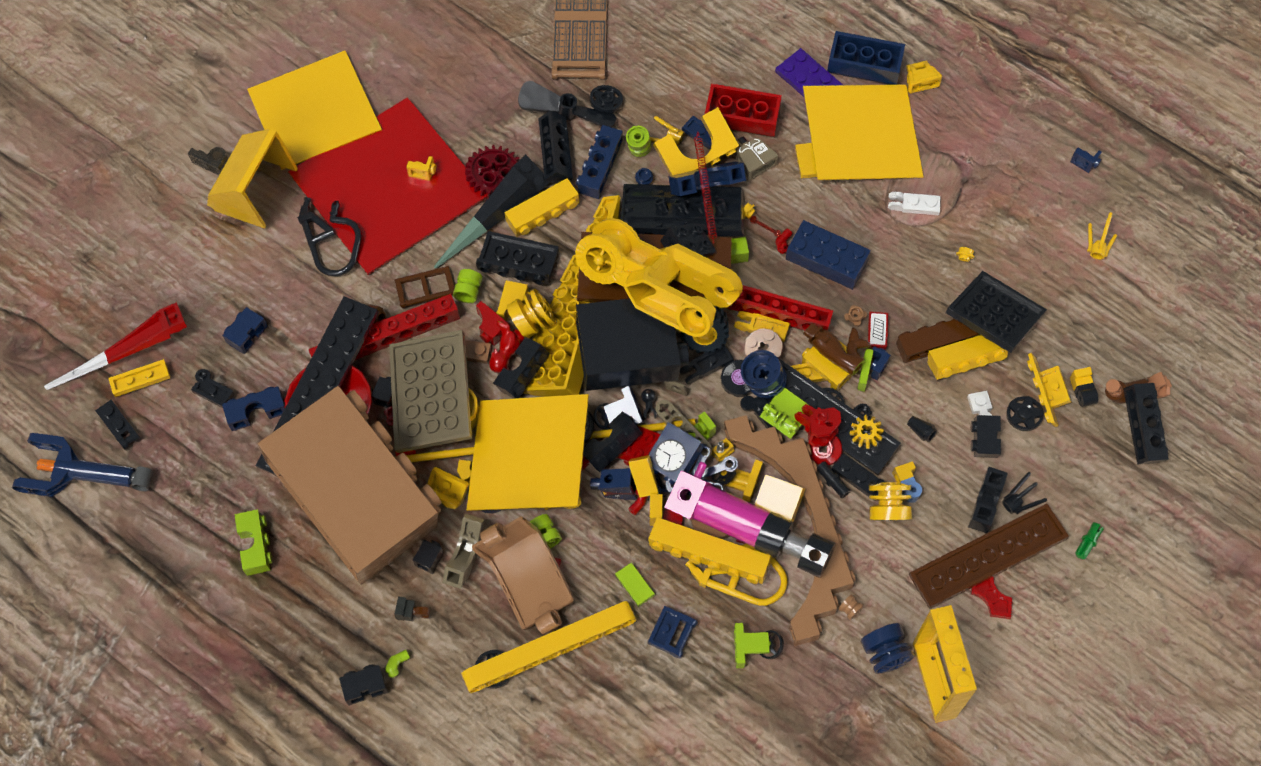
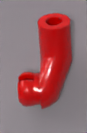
M788 228L775 240L777 251L781 254L787 253V240L793 235L792 231Z

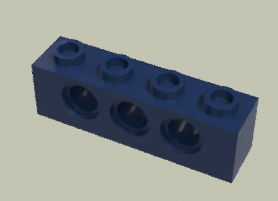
M602 125L601 130L596 132V142L594 146L591 145L588 161H584L583 173L578 176L576 181L580 194L599 199L623 142L622 130Z

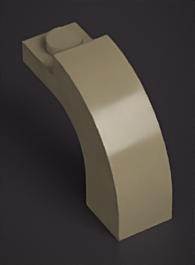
M469 514L463 516L458 543L451 559L445 566L442 583L461 589L467 581L477 558L472 545L482 540L480 533L483 530L484 519Z

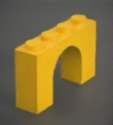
M718 107L703 115L700 119L710 135L711 149L705 156V161L704 158H700L699 160L703 161L699 162H705L706 165L710 163L712 166L721 161L719 157L725 154L728 157L737 152L736 148L739 144ZM671 134L654 142L653 145L670 176L700 169L698 167V159H690L684 156L678 149Z

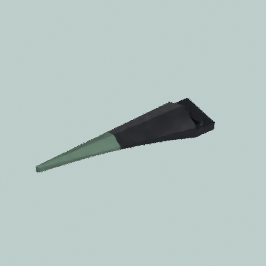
M526 154L510 168L477 213L434 265V268L439 267L505 218L504 212L537 195L549 183L545 181L544 173Z

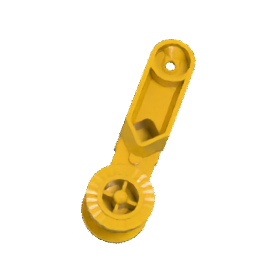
M608 218L602 220L596 225L593 233L581 239L576 246L575 258L584 275L590 280L601 284L617 283L623 286L636 309L693 337H702L710 331L716 313L714 306L720 308L729 307L742 293L743 285L741 279L731 269L680 244L658 249L640 240L637 232L620 219ZM675 280L703 294L706 298L700 296L691 297L669 286V284ZM717 287L722 288L723 293H720ZM696 311H699L702 317L697 316Z

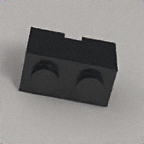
M977 415L970 425L971 432H974V440H971L970 446L971 451L974 452V457L998 458L1001 455V439H997L998 432H1001V416Z
M371 664L358 672L349 671L339 678L344 699L348 706L365 701L364 696L371 695L374 698L388 693L384 675L379 665Z

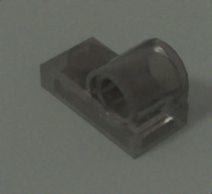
M220 147L211 149L208 154L193 148L187 153L193 164L216 175H220L228 161L225 150Z

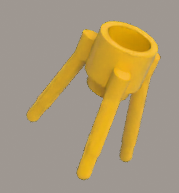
M655 116L654 119L669 129L667 135L671 134L675 143L679 145L685 132ZM650 137V140L653 142L660 140L659 138Z
M1109 212L1101 240H1097L1095 243H1093L1092 224H1088L1087 252L1094 259L1101 260L1107 257L1117 237V234H1114L1106 246L1105 238L1113 215L1112 212Z

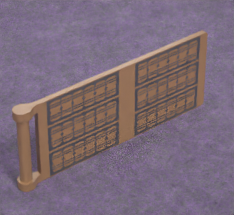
M555 0L552 79H558V77L605 79L607 0ZM558 68H600L599 71L558 70Z

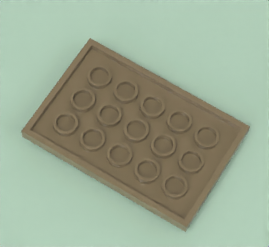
M463 330L389 344L395 451L400 453L472 439L465 333Z

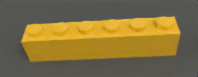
M658 517L648 538L649 546L656 551L661 552L664 550L670 552L676 558L684 557L694 564L699 565L702 563L708 565L714 571L722 570L732 577L738 578L740 576L746 578L752 584H763L771 563L770 555Z

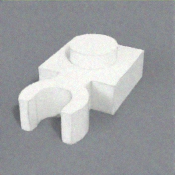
M987 391L968 394L967 399L972 414L992 416L988 412L992 410V405Z

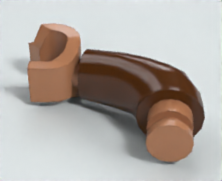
M1162 372L1147 377V380L1144 378L1127 383L1115 379L1109 380L1106 383L1105 394L1111 401L1117 404H1125L1123 388L1130 385L1154 383L1157 398L1170 395V387L1172 385L1170 380Z

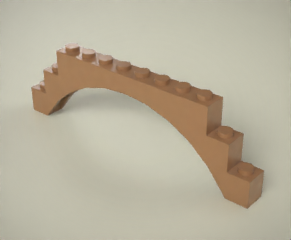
M747 415L724 421L726 437L735 448L755 455L775 468L789 483L805 488L802 501L811 518L814 533L836 543L821 578L814 576V581L805 602L789 625L795 646L816 641L822 632L820 622L816 621V619L836 613L839 604L836 595L832 594L852 589L855 576L853 571L848 568L847 563H849L846 551H842L841 535L835 531L836 521L834 516L829 513L828 508H830L828 498L823 496L822 481L817 479L816 464L814 461L811 462L809 456L811 455L810 446L805 444L803 438L783 443L780 432L777 433L775 427L755 432L753 423L748 421ZM816 550L818 561L821 558V553L819 550Z

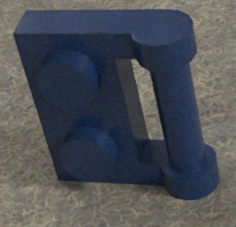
M664 606L648 640V644L681 659L683 648L698 621ZM680 622H683L686 625L676 646L673 647L670 643Z

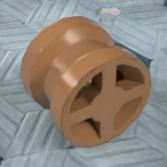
M851 594L838 609L841 612H845L847 618L852 620L864 605L858 603Z

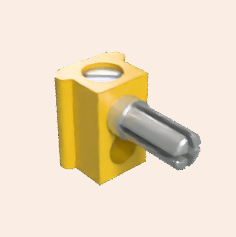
M725 438L723 441H719L717 446L712 449V455L720 462L735 451L734 445Z

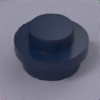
M641 168L637 171L635 180L638 184H651L653 173L647 168Z

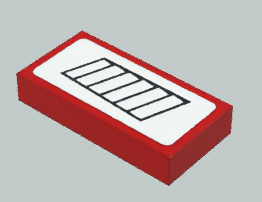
M869 311L868 342L871 347L868 348L873 349V347L886 350L888 313Z

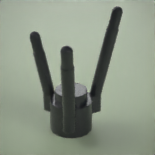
M1030 472L1018 482L1009 494L1003 497L1002 504L1010 514L1015 512L1018 515L1026 509L1047 501L1046 498L1022 506L1024 503L1022 497L1038 485L1037 482H1034L1020 494H1015L1031 475Z

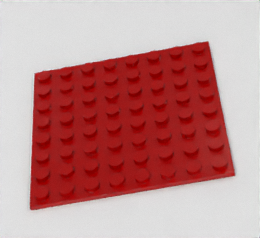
M408 97L376 116L382 130L311 157L299 164L297 171H288L306 197L311 198V203L328 225L335 230L336 235L351 254L355 241V232L347 224L330 222L329 212H331L332 203L335 200L339 201L340 208L337 217L349 218L358 224L362 239L357 262L367 275L487 198V193L481 196L480 190L474 192V187L469 186L470 181H466L467 175H465L466 167ZM428 157H433L436 171L434 175L432 174L430 181L409 177L407 171L408 161H419L426 164Z

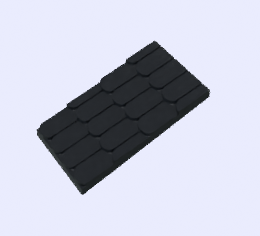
M623 185L621 220L631 226L637 234L653 233L654 235H665L670 226L698 223L705 234L709 235L702 189L696 193L677 196L671 194L670 185ZM709 187L712 207L706 209H708L707 212H712L713 210L715 219L709 222V226H714L715 224L717 237L744 236L742 188Z

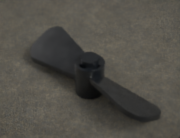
M527 81L521 87L518 104L523 110L539 112L551 110L565 116L566 120H571L578 116L601 127L602 125L613 127L616 122V116L613 113L607 114L596 109L577 106V98L573 94L565 93L559 96L533 81Z

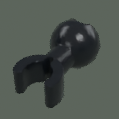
M645 389L641 393V399L645 402L646 406L643 417L647 419L646 414L650 409L654 414V419H656L657 413L653 408L656 393L652 389Z

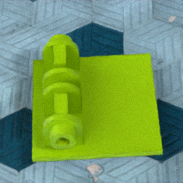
M784 387L781 393L764 406V411L759 417L791 439L802 425L796 421L794 415L798 411L803 413L802 407L807 403Z

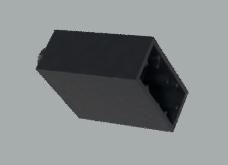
M630 298L576 304V327L586 391L675 381L679 378L680 366L689 365L687 343H677L675 331L679 330L636 309Z

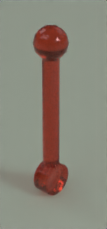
M756 216L750 217V223L762 226L774 233L776 237L781 235L780 230H774L758 221Z

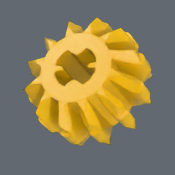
M864 415V421L859 417L856 418L858 424L852 423L851 427L855 430L850 431V435L855 436L852 439L853 443L859 441L858 447L860 448L863 443L866 444V449H869L870 443L876 447V440H882V436L879 434L884 432V429L879 428L881 422L874 423V416L871 417L870 421L867 415ZM863 429L870 430V435L867 433L863 434Z

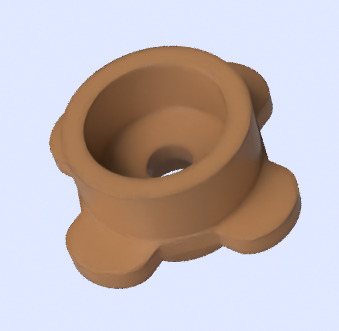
M853 305L850 307L849 312L844 315V319L851 321L854 326H860L862 319L866 318L867 313L862 308Z

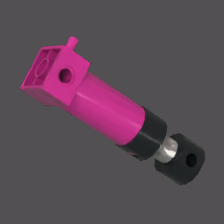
M703 462L699 463L694 475L684 471L680 472L665 508L688 519L697 520L754 547L760 552L771 555L775 559L782 552H786L799 559L797 568L821 578L835 549V542L816 533H812L809 540L805 537L803 538L792 532L794 522L712 486L713 484L701 479L707 467V464ZM691 491L692 496L687 500L686 494ZM815 550H819L821 553V558L818 561H815L812 556Z

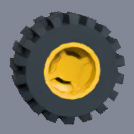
M714 306L716 313L713 326L706 335L693 337L681 331V338L687 343L690 350L693 351L695 349L697 353L704 351V353H708V351L715 352L716 348L721 349L723 344H726L729 337V324L726 311L724 312L723 308ZM696 311L697 316L702 317V314Z

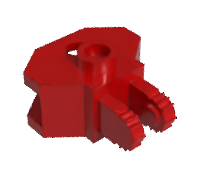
M808 404L803 405V413L798 411L794 416L796 421L805 426V431L808 432V443L814 447L828 445L839 432L838 427L841 424L840 411L836 408L821 409L818 407L815 409Z

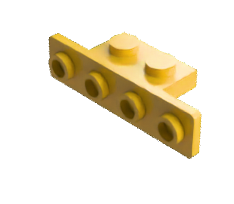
M1031 352L1028 354L1030 360H1027L1030 371H1034L1035 377H1033L1035 387L1040 389L1039 400L1042 406L1045 405L1047 412H1044L1045 418L1048 423L1057 427L1059 424L1053 409L1072 402L1059 366H1055L1041 372L1037 359Z

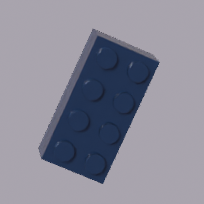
M836 31L827 71L897 85L906 44Z
M803 220L787 248L786 260L853 290L869 260L871 250Z

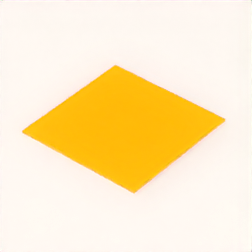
M346 51L339 52L247 89L264 130L273 129L278 132L295 164L382 130Z
M906 85L803 86L818 180L924 177Z
M589 394L480 401L466 510L578 507Z

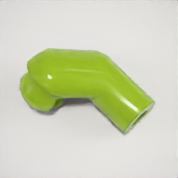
M403 650L389 658L385 667L389 677H396L399 674L397 669L399 664L410 659L407 650Z

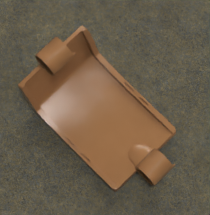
M519 517L505 526L495 523L480 533L482 540L472 545V549L478 556L490 564L521 628L526 630L536 624L538 630L545 635L560 626L562 621L558 610L572 603L574 598L539 529L525 518Z

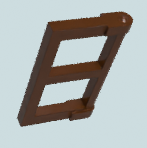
M449 266L394 279L401 308L438 299L448 294L453 296L454 285ZM445 273L449 290L430 295L425 278ZM421 279L425 296L405 301L401 284Z

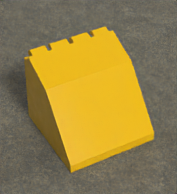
M266 129L241 136L208 194L207 206L221 214L264 229L266 228L265 222L248 198L245 190L262 160L294 171L298 169L276 130Z

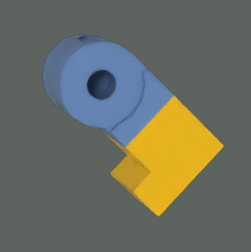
M913 461L895 467L892 472L896 482L911 485V490H902V495H911L912 498L906 500L910 503L916 502L922 493L921 485L916 482L913 476L916 469Z

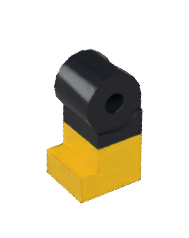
M1091 367L1073 370L1070 376L1075 396L1081 407L1098 403V393L1091 377Z

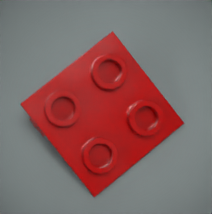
M637 425L643 434L617 458L624 460V464L629 466L630 459L649 455L661 434Z

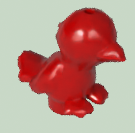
M498 321L496 325L500 328L502 334L499 344L500 350L494 349L489 360V367L495 373H500L503 368L509 370V360L524 339L519 330L514 329L511 331L508 323Z

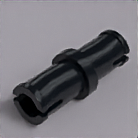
M826 461L817 466V471L827 481L826 484L831 486L841 499L851 492L840 479V475L838 473L835 474Z

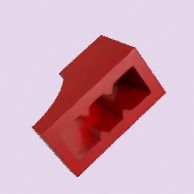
M480 301L476 305L477 314L482 318V324L479 326L480 337L485 343H491L495 346L500 341L502 335L496 322H508Z

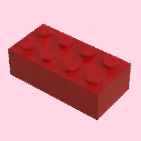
M711 83L705 114L718 107L730 130L775 137L782 95Z

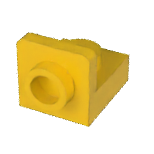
M429 156L426 164L419 161H408L409 177L430 181L432 174L434 175L436 171L433 157Z

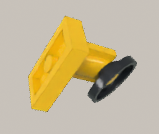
M755 459L751 473L739 469L735 472L725 470L719 472L717 479H715V474L711 475L715 483L744 492L742 500L750 503L763 462Z

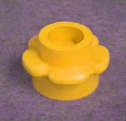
M748 202L744 206V218L747 217L749 219L755 212V209H753L754 204L751 205Z
M960 247L956 255L959 256V260L969 262L970 259L974 258V250Z

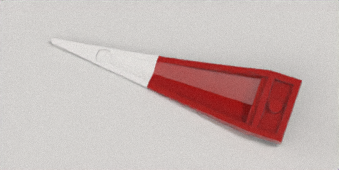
M177 302L159 309L120 341L83 365L44 386L45 389H51L171 338V334L180 332L187 327Z

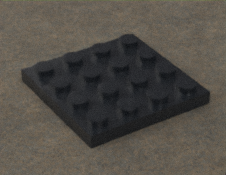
M982 271L947 308L946 314L1012 353L1045 315L1047 309Z

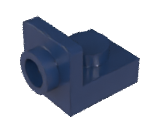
M1078 147L1070 162L1089 173L1092 168L1096 169L1102 161L1100 159L1102 151L1099 150L1093 157L1087 151Z
M873 347L872 358L874 362L870 368L873 370L871 378L878 381L889 363L891 355L882 348Z

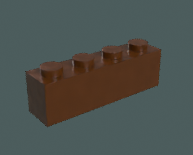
M953 319L947 322L940 321L930 327L923 326L914 332H903L898 336L896 345L905 364L928 357V351L976 337L978 333L958 320Z

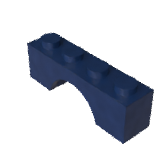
M733 161L707 167L706 171L701 172V176H708V180L707 177H702V179H706L702 180V183L708 181L709 187L746 181L744 163ZM699 169L668 176L671 194L683 196L703 189V187L701 188Z

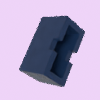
M246 307L238 313L236 320L225 329L222 336L227 344L245 354L254 344L252 339L255 336L259 338L268 325L263 317Z

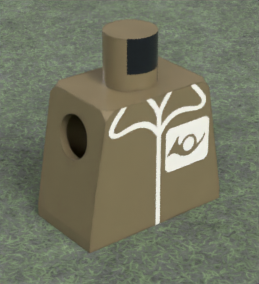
M743 136L737 140L739 148L737 149L736 159L738 162L744 163L745 176L748 181L777 165V153L759 138L749 142Z

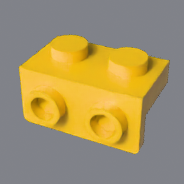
M434 467L427 484L433 489L445 507L456 509L463 504L470 483Z

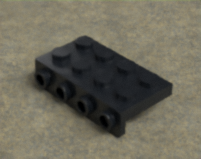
M488 231L480 257L476 260L477 269L484 273L492 272L502 277L510 276L520 281L528 280L538 285H549L559 253V246Z

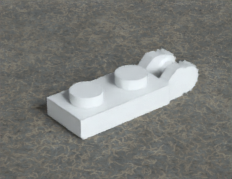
M901 192L889 193V199L893 200L888 204V208L891 210L927 215H939L940 196L903 194Z

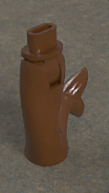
M812 323L803 333L809 338L808 342L820 354L851 376L855 375L865 362V359L857 350L871 347L868 341L859 338V333L854 327H852L846 352L837 337L830 331L823 330L821 326L818 328Z

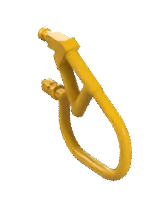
M743 544V545H741V546L747 547V548H749V549L758 551V550H756L754 547H752V546H750V545H748V544ZM772 556L770 564L778 572L781 582L778 591L766 599H759L735 589L740 576L738 578L731 577L727 586L709 579L711 575L727 574V572L722 570L714 571L710 568H705L704 572H702L690 561L685 564L699 583V586L704 588L708 586L758 606L773 604L784 595L787 589V575L782 566Z

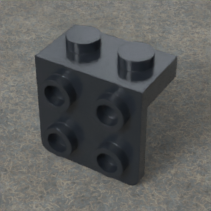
M698 223L670 226L660 240L663 247L680 244L702 256L715 253V248Z

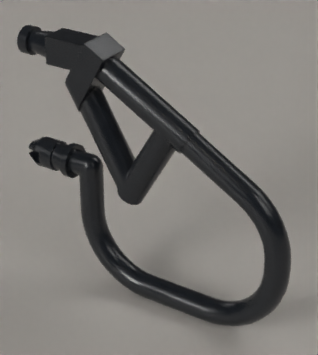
M304 197V203L301 205L299 217L297 218L303 227L317 269L328 276H341L348 273L354 267L358 258L362 239L360 227L349 218L337 217L340 208L339 201L335 200L332 203L331 212H329L330 222L351 226L355 232V241L351 259L345 267L339 270L325 268L321 263L316 243L335 236L336 232L314 212H310L311 198ZM313 221L325 232L313 236L309 223Z

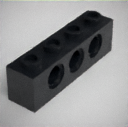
M550 110L538 118L544 178L545 181L557 184L566 178L569 181L572 180L573 174L566 117Z
M1133 384L1123 388L1137 465L1160 463L1169 460L1155 384Z

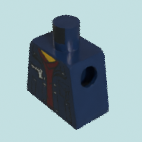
M630 468L601 470L600 478H591L590 480L591 490H600L605 498L637 499L635 494L637 488Z

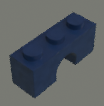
M278 386L268 387L258 393H249L245 397L231 399L227 403L222 404L227 424L231 431L251 426L249 415L255 409L265 410L269 419L281 416L285 410L283 395Z

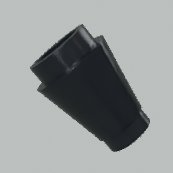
M912 416L907 423L922 441L930 442L937 433V429L934 428L933 424L915 416Z

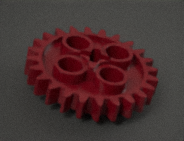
M492 145V149L485 146L484 151L478 148V153L473 152L472 157H468L465 169L466 181H470L469 186L474 187V192L480 190V195L482 196L487 193L488 198L520 157L514 158L515 152L509 154V148L503 151L502 146H499L498 149H495L494 145Z

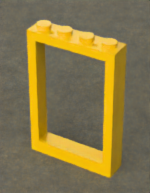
M952 605L929 611L912 643L935 723L956 719L977 690ZM938 640L954 690L952 694L936 646Z

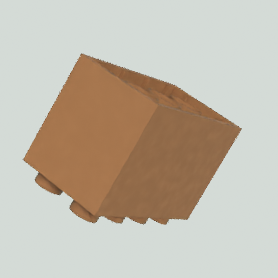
M337 386L257 444L266 463L355 579L362 585L438 527V513L441 512L439 507L441 501L428 484L421 489L416 486L414 482L417 481L415 476L417 471L403 452L394 458L390 452L393 450L390 444L392 438L382 424L377 421L372 426H369L366 422L369 417L365 412L368 408L356 391L352 390L345 395L341 388Z

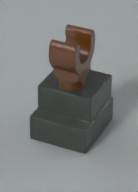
M398 596L394 613L397 620L412 621L413 615L425 619L429 618L430 611L428 607H415V601Z

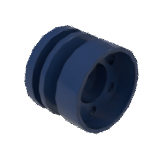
M757 350L745 357L741 364L740 373L742 379L754 395L760 398H772L783 391L787 383V374L774 353L767 350Z
M899 623L889 624L876 629L861 639V644L866 654L876 653L870 659L871 664H876L873 667L876 674L896 670L915 657L912 650L907 651L910 648L909 643L899 644L906 636Z

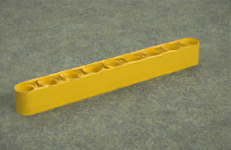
M624 601L464 670L461 675L469 693H475L623 629L636 622L637 619L628 601Z

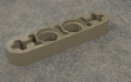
M661 400L656 404V413L666 425L668 422L672 424L675 419H681L683 423L678 428L686 433L693 432L696 435L695 438L701 440L712 451L710 443L671 402ZM661 407H668L671 416L669 417L664 411L661 413ZM706 449L707 453L702 452L703 456H706L708 454V449Z

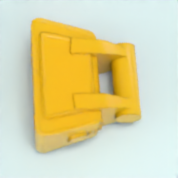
M927 60L906 65L908 93L911 94L940 86L942 75L935 67L930 66Z

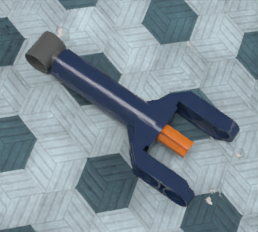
M30 433L27 440L29 444L36 446L38 449L58 451L56 461L47 459L37 461V470L52 472L50 477L52 480L49 482L20 477L15 479L12 485V489L15 491L53 497L64 490L73 479L132 487L135 490L146 492L149 490L154 471L146 467H137L135 470L131 467L82 461L77 458L64 437Z

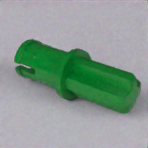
M1095 522L1091 524L1087 534L1082 536V542L1075 552L1077 558L1086 559L1092 547L1097 545L1096 541L1104 531L1103 526L1099 529L1100 524Z

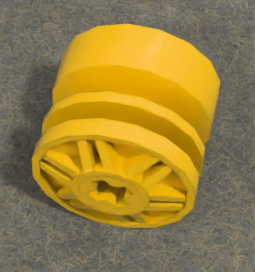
M535 288L530 291V295L524 294L526 304L520 299H516L507 305L508 313L515 326L527 338H531L539 332L537 323L545 329L548 326L547 323L552 325L556 321L549 303Z
M882 482L869 486V491H878V496H869V499L878 500V505L869 507L870 520L912 519V506L903 505L902 500L912 498L911 495H902V490H911V485L900 482Z

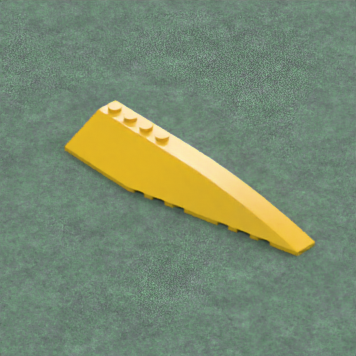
M619 195L602 198L593 216L594 221L591 225H588L586 232H593L596 225L602 220L608 218L618 219L621 198ZM576 255L572 256L560 279L561 285L552 294L554 298L550 307L556 320L555 323L552 325L547 323L548 326L545 329L537 323L539 332L533 336L532 340L541 344L550 354L523 392L524 394L540 397L579 395L584 374L576 327V304L594 302L577 301L579 266L575 258Z

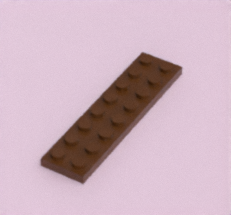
M1046 503L911 571L909 576L925 603L931 609L1067 540L1069 535Z

